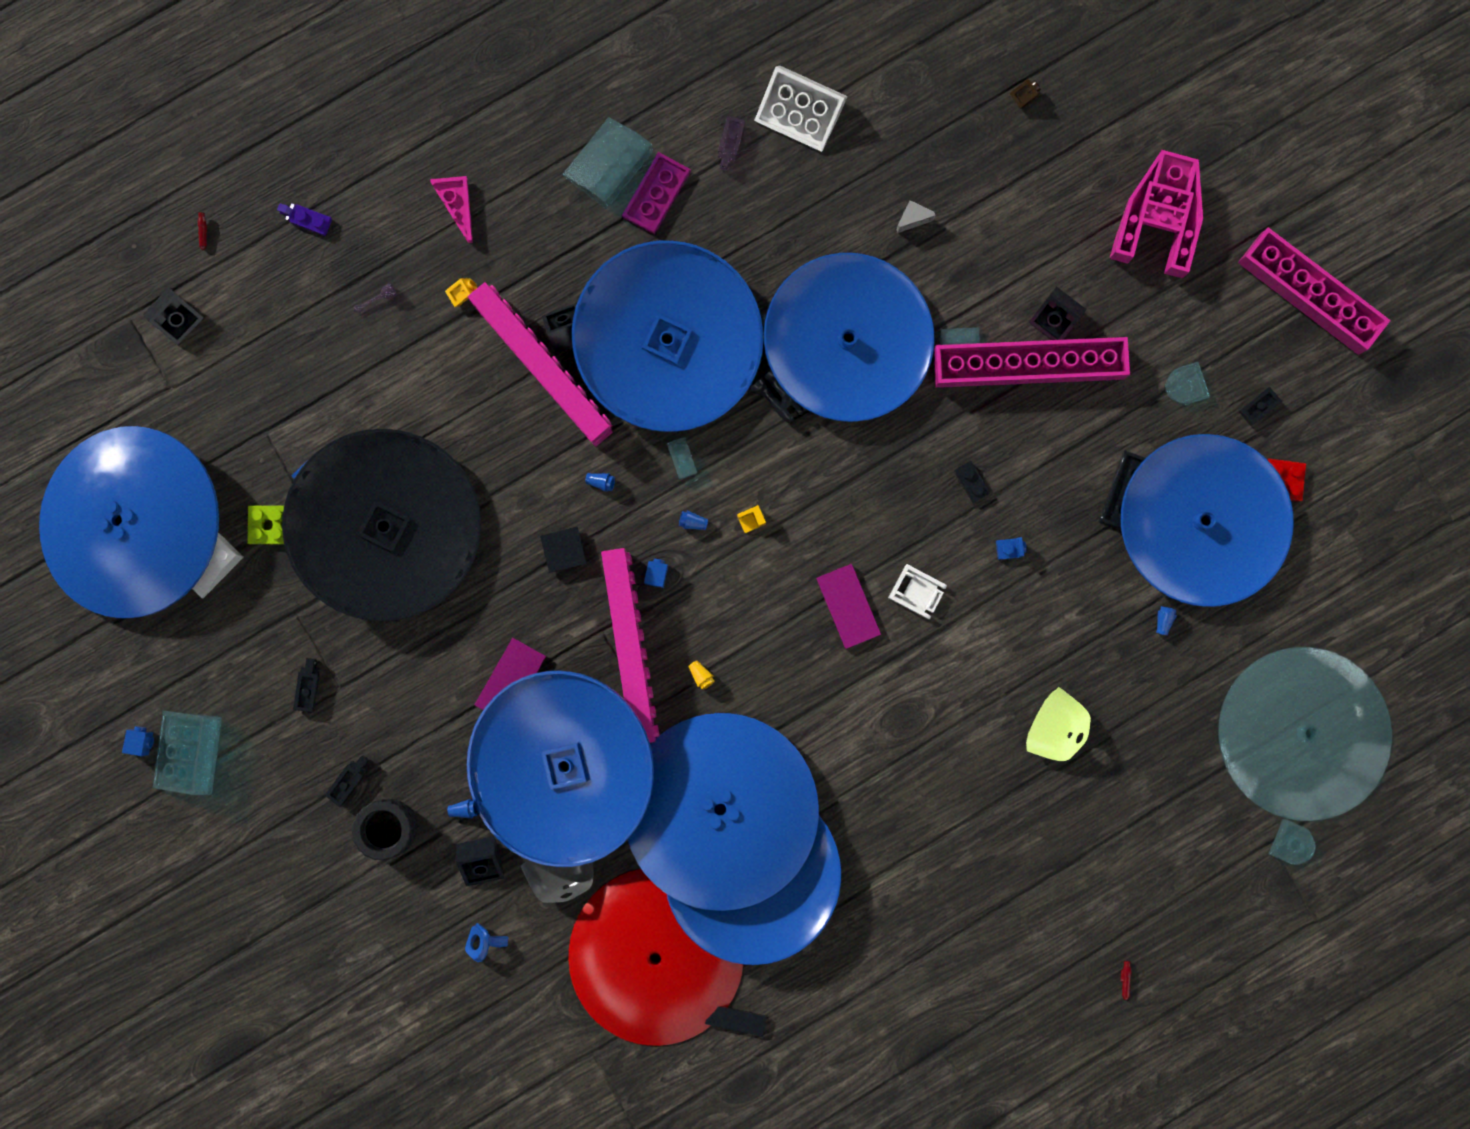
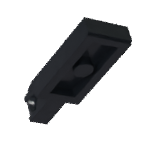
M306 658L305 667H301L300 672H298L293 706L295 711L310 713L315 711L320 676L319 669H316L317 659Z
M363 755L357 762L352 761L350 764H347L324 796L338 807H342L365 776L364 774L367 771L364 768L370 760Z

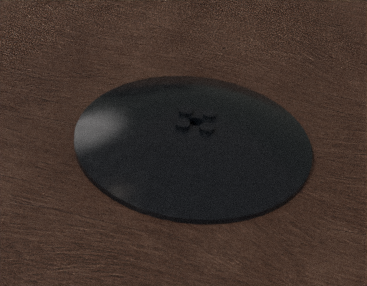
M370 429L354 432L330 442L317 451L304 464L294 478L285 500L282 532L286 553L292 568L304 586L315 597L334 610L351 617L371 621H392L412 617L433 608L446 599L460 585L476 557L481 534V516L477 496L469 478L461 466L445 450L433 442L409 432L394 429ZM381 522L389 524V529L386 532H381L378 529V525Z

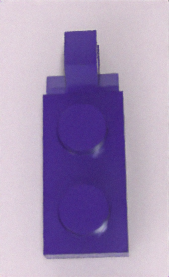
M280 203L277 211L285 215V219L291 224L326 236L332 222L331 217L291 203L289 207Z

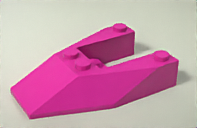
M1161 150L1127 202L1114 240L1110 259L1128 264L1134 258L1142 224L1175 233L1164 274L1183 278L1189 273L1203 221L1198 159Z

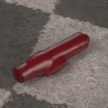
M200 212L198 213L199 247L201 250H205L207 247V224L205 213Z
M1124 961V967L1121 970L1122 997L1124 1000H1128L1130 997V961Z

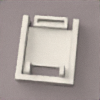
M906 564L888 598L922 617L930 619L931 616L925 613V610L931 613L934 612L944 593L938 590L937 587L946 589L947 585ZM906 575L911 580L902 594L897 590Z

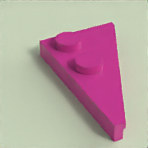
M467 176L430 179L431 184L467 242L473 243Z

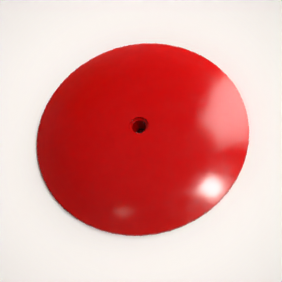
M642 869L619 875L593 894L578 915L570 938L569 970L572 984L581 1004L588 1014L605 1030L619 1038L636 1044L651 1046L670 1045L685 1041L705 1031L711 1026L705 1024L706 1019L710 1017L717 1007H728L742 976L743 964L720 959L708 953L691 940L677 922L668 902L667 894L658 888ZM653 953H657L661 956V960L654 962L650 956Z

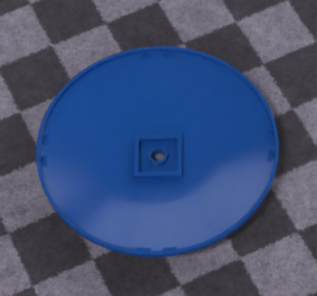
M653 241L635 245L621 251L606 261L592 275L580 294L575 308L572 324V346L575 361L583 381L593 396L608 411L627 423L640 428L661 432H678L701 427L716 420L734 407L743 397L755 378L760 364L763 349V326L753 293L744 279L729 263L718 255L697 245L679 241ZM669 334L672 337V342L670 344L663 343V335Z
M138 426L113 428L93 435L80 443L62 460L52 475L46 488L40 511L39 532L42 552L55 581L76 603L94 613L108 617H144L160 612L178 602L202 577L209 565L217 542L219 508L216 491L206 468L185 444L173 436L150 428ZM120 515L122 518V522L118 526L116 524V518Z
M545 671L523 677L511 683L494 696L484 708L474 726L469 742L467 778L473 801L475 800L474 804L480 817L491 833L503 845L519 856L535 863L554 867H573L588 864L607 856L626 842L642 821L651 799L654 763L650 742L640 719L631 706L616 691L599 680L584 674L570 671ZM562 761H566L569 764L568 771H564L561 768Z
M714 713L682 721L666 730L656 738L655 742L650 744L654 763L651 799L642 821L627 840L637 863L658 888L684 904L707 910L727 911L749 907L768 899L783 889L796 876L807 860L814 844L819 820V804L815 782L810 769L799 751L786 737L774 728L756 719L731 713ZM718 804L725 805L726 812L724 815H717L715 813V807Z

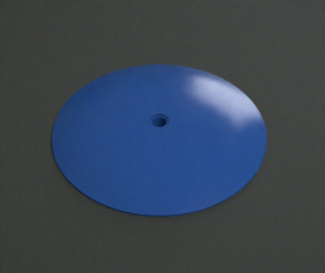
M836 253L809 261L795 270L781 284L767 311L764 326V346L774 377L783 390L796 403L824 418L845 422H858L874 419L893 411L915 393L924 380L931 364L934 350V328L925 299L914 283L903 272L873 256L858 253ZM845 335L851 336L852 339H853V342H851V343L846 342V341L844 340V336H845Z
M1198 434L1178 438L1166 443L1151 453L1139 465L1124 493L1121 507V530L1130 559L1140 574L1154 588L1166 596L1186 604L1222 606L1248 598L1263 588L1276 575L1286 559L1292 541L1294 526L1292 503L1279 473L1255 449L1229 437ZM1202 516L1207 519L1206 526L1201 522Z
M718 804L715 807V813L717 815L725 814V805ZM819 816L814 844L804 865L783 889L768 899L749 907L727 911L696 908L684 904L667 894L668 902L683 931L692 941L708 953L720 959L744 965L777 962L796 954L808 946L821 933L831 918L841 885V866L837 846L830 830Z

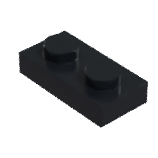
M1268 387L1238 412L1252 426L1282 402V400L1271 387Z
M972 461L954 470L972 504L990 494Z

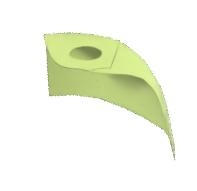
M1058 687L1044 701L1031 726L1026 742L1027 751L1052 760H1069L1087 741L1091 719L1088 711L1078 701ZM1069 732H1072L1073 734L1069 739L1067 735ZM1080 733H1083L1084 736L1082 741L1077 744V736Z

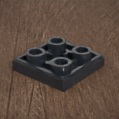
M578 527L540 536L549 573L587 564Z

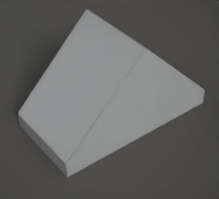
M909 201L897 226V233L932 222L935 217L934 211Z

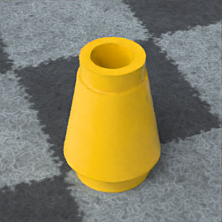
M698 660L688 666L697 687H700L702 690L715 682L713 675Z

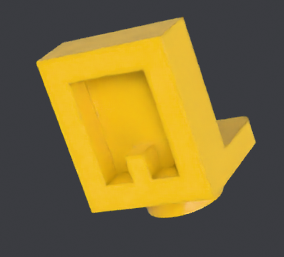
M460 278L445 292L454 307H459L468 300L467 296L477 289V285L470 278Z

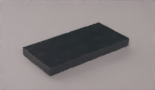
M1126 450L1123 451L1098 522L1121 530V507L1124 493L1132 475L1146 459L1145 457Z

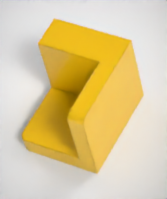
M758 505L737 514L744 533L766 525Z

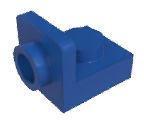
M1022 537L996 541L998 560L1021 558L1026 553V543L1022 540Z

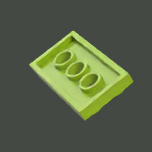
M248 506L247 544H284L282 532L284 506ZM267 520H271L273 523L270 530L264 529V523Z

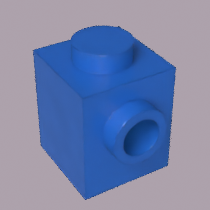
M140 726L126 730L122 753L137 756L149 755V751L154 743L153 732L146 731V727Z

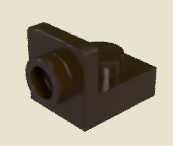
M1027 79L1012 90L1010 95L1018 107L1022 109L1033 99L1041 96L1039 93L1041 88L1035 80L1032 82L1030 79Z

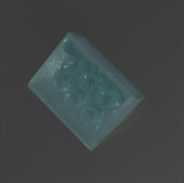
M608 117L562 175L607 209L652 154V144L637 132Z
M163 711L153 788L190 795H212L222 717Z

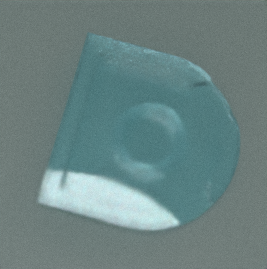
M1199 362L1179 367L1168 376L1165 384L1166 392L1174 401L1182 405H1188L1210 398Z
M1283 819L1269 855L1287 863L1298 865L1312 858L1316 845L1308 829Z

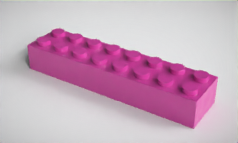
M1269 227L1257 237L1238 262L1242 267L1358 355L1371 347L1391 321Z

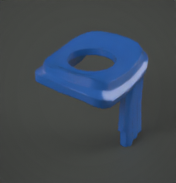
M476 923L471 928L465 951L476 962H482L486 958L489 946L507 947L509 938L508 936H490L481 924ZM478 935L480 938L479 948L475 950L473 948V943Z

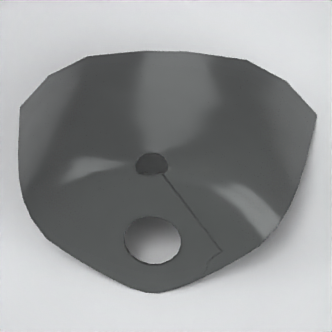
M528 860L521 865L532 891L543 903L569 901L589 890L593 883V862L573 867H554ZM569 885V888L563 889V886ZM566 893H572V895L567 898H560L562 895Z

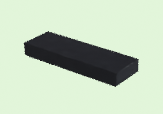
M717 1007L709 1018L706 1019L705 1024L763 1037L767 1015L730 1007Z

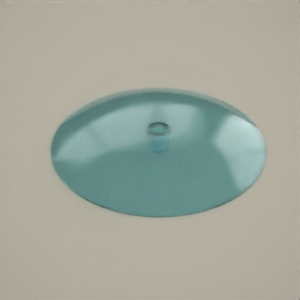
M1313 647L1287 648L1272 652L1256 660L1234 681L1225 697L1220 712L1219 745L1223 761L1231 778L1238 788L1255 804L1268 812L1287 819L1298 821L1324 820L1353 809L1374 790L1382 778L1389 761L1392 746L1391 720L1379 689L1370 677L1353 662L1324 649ZM1308 729L1311 731V736L1309 739L1306 737V731Z

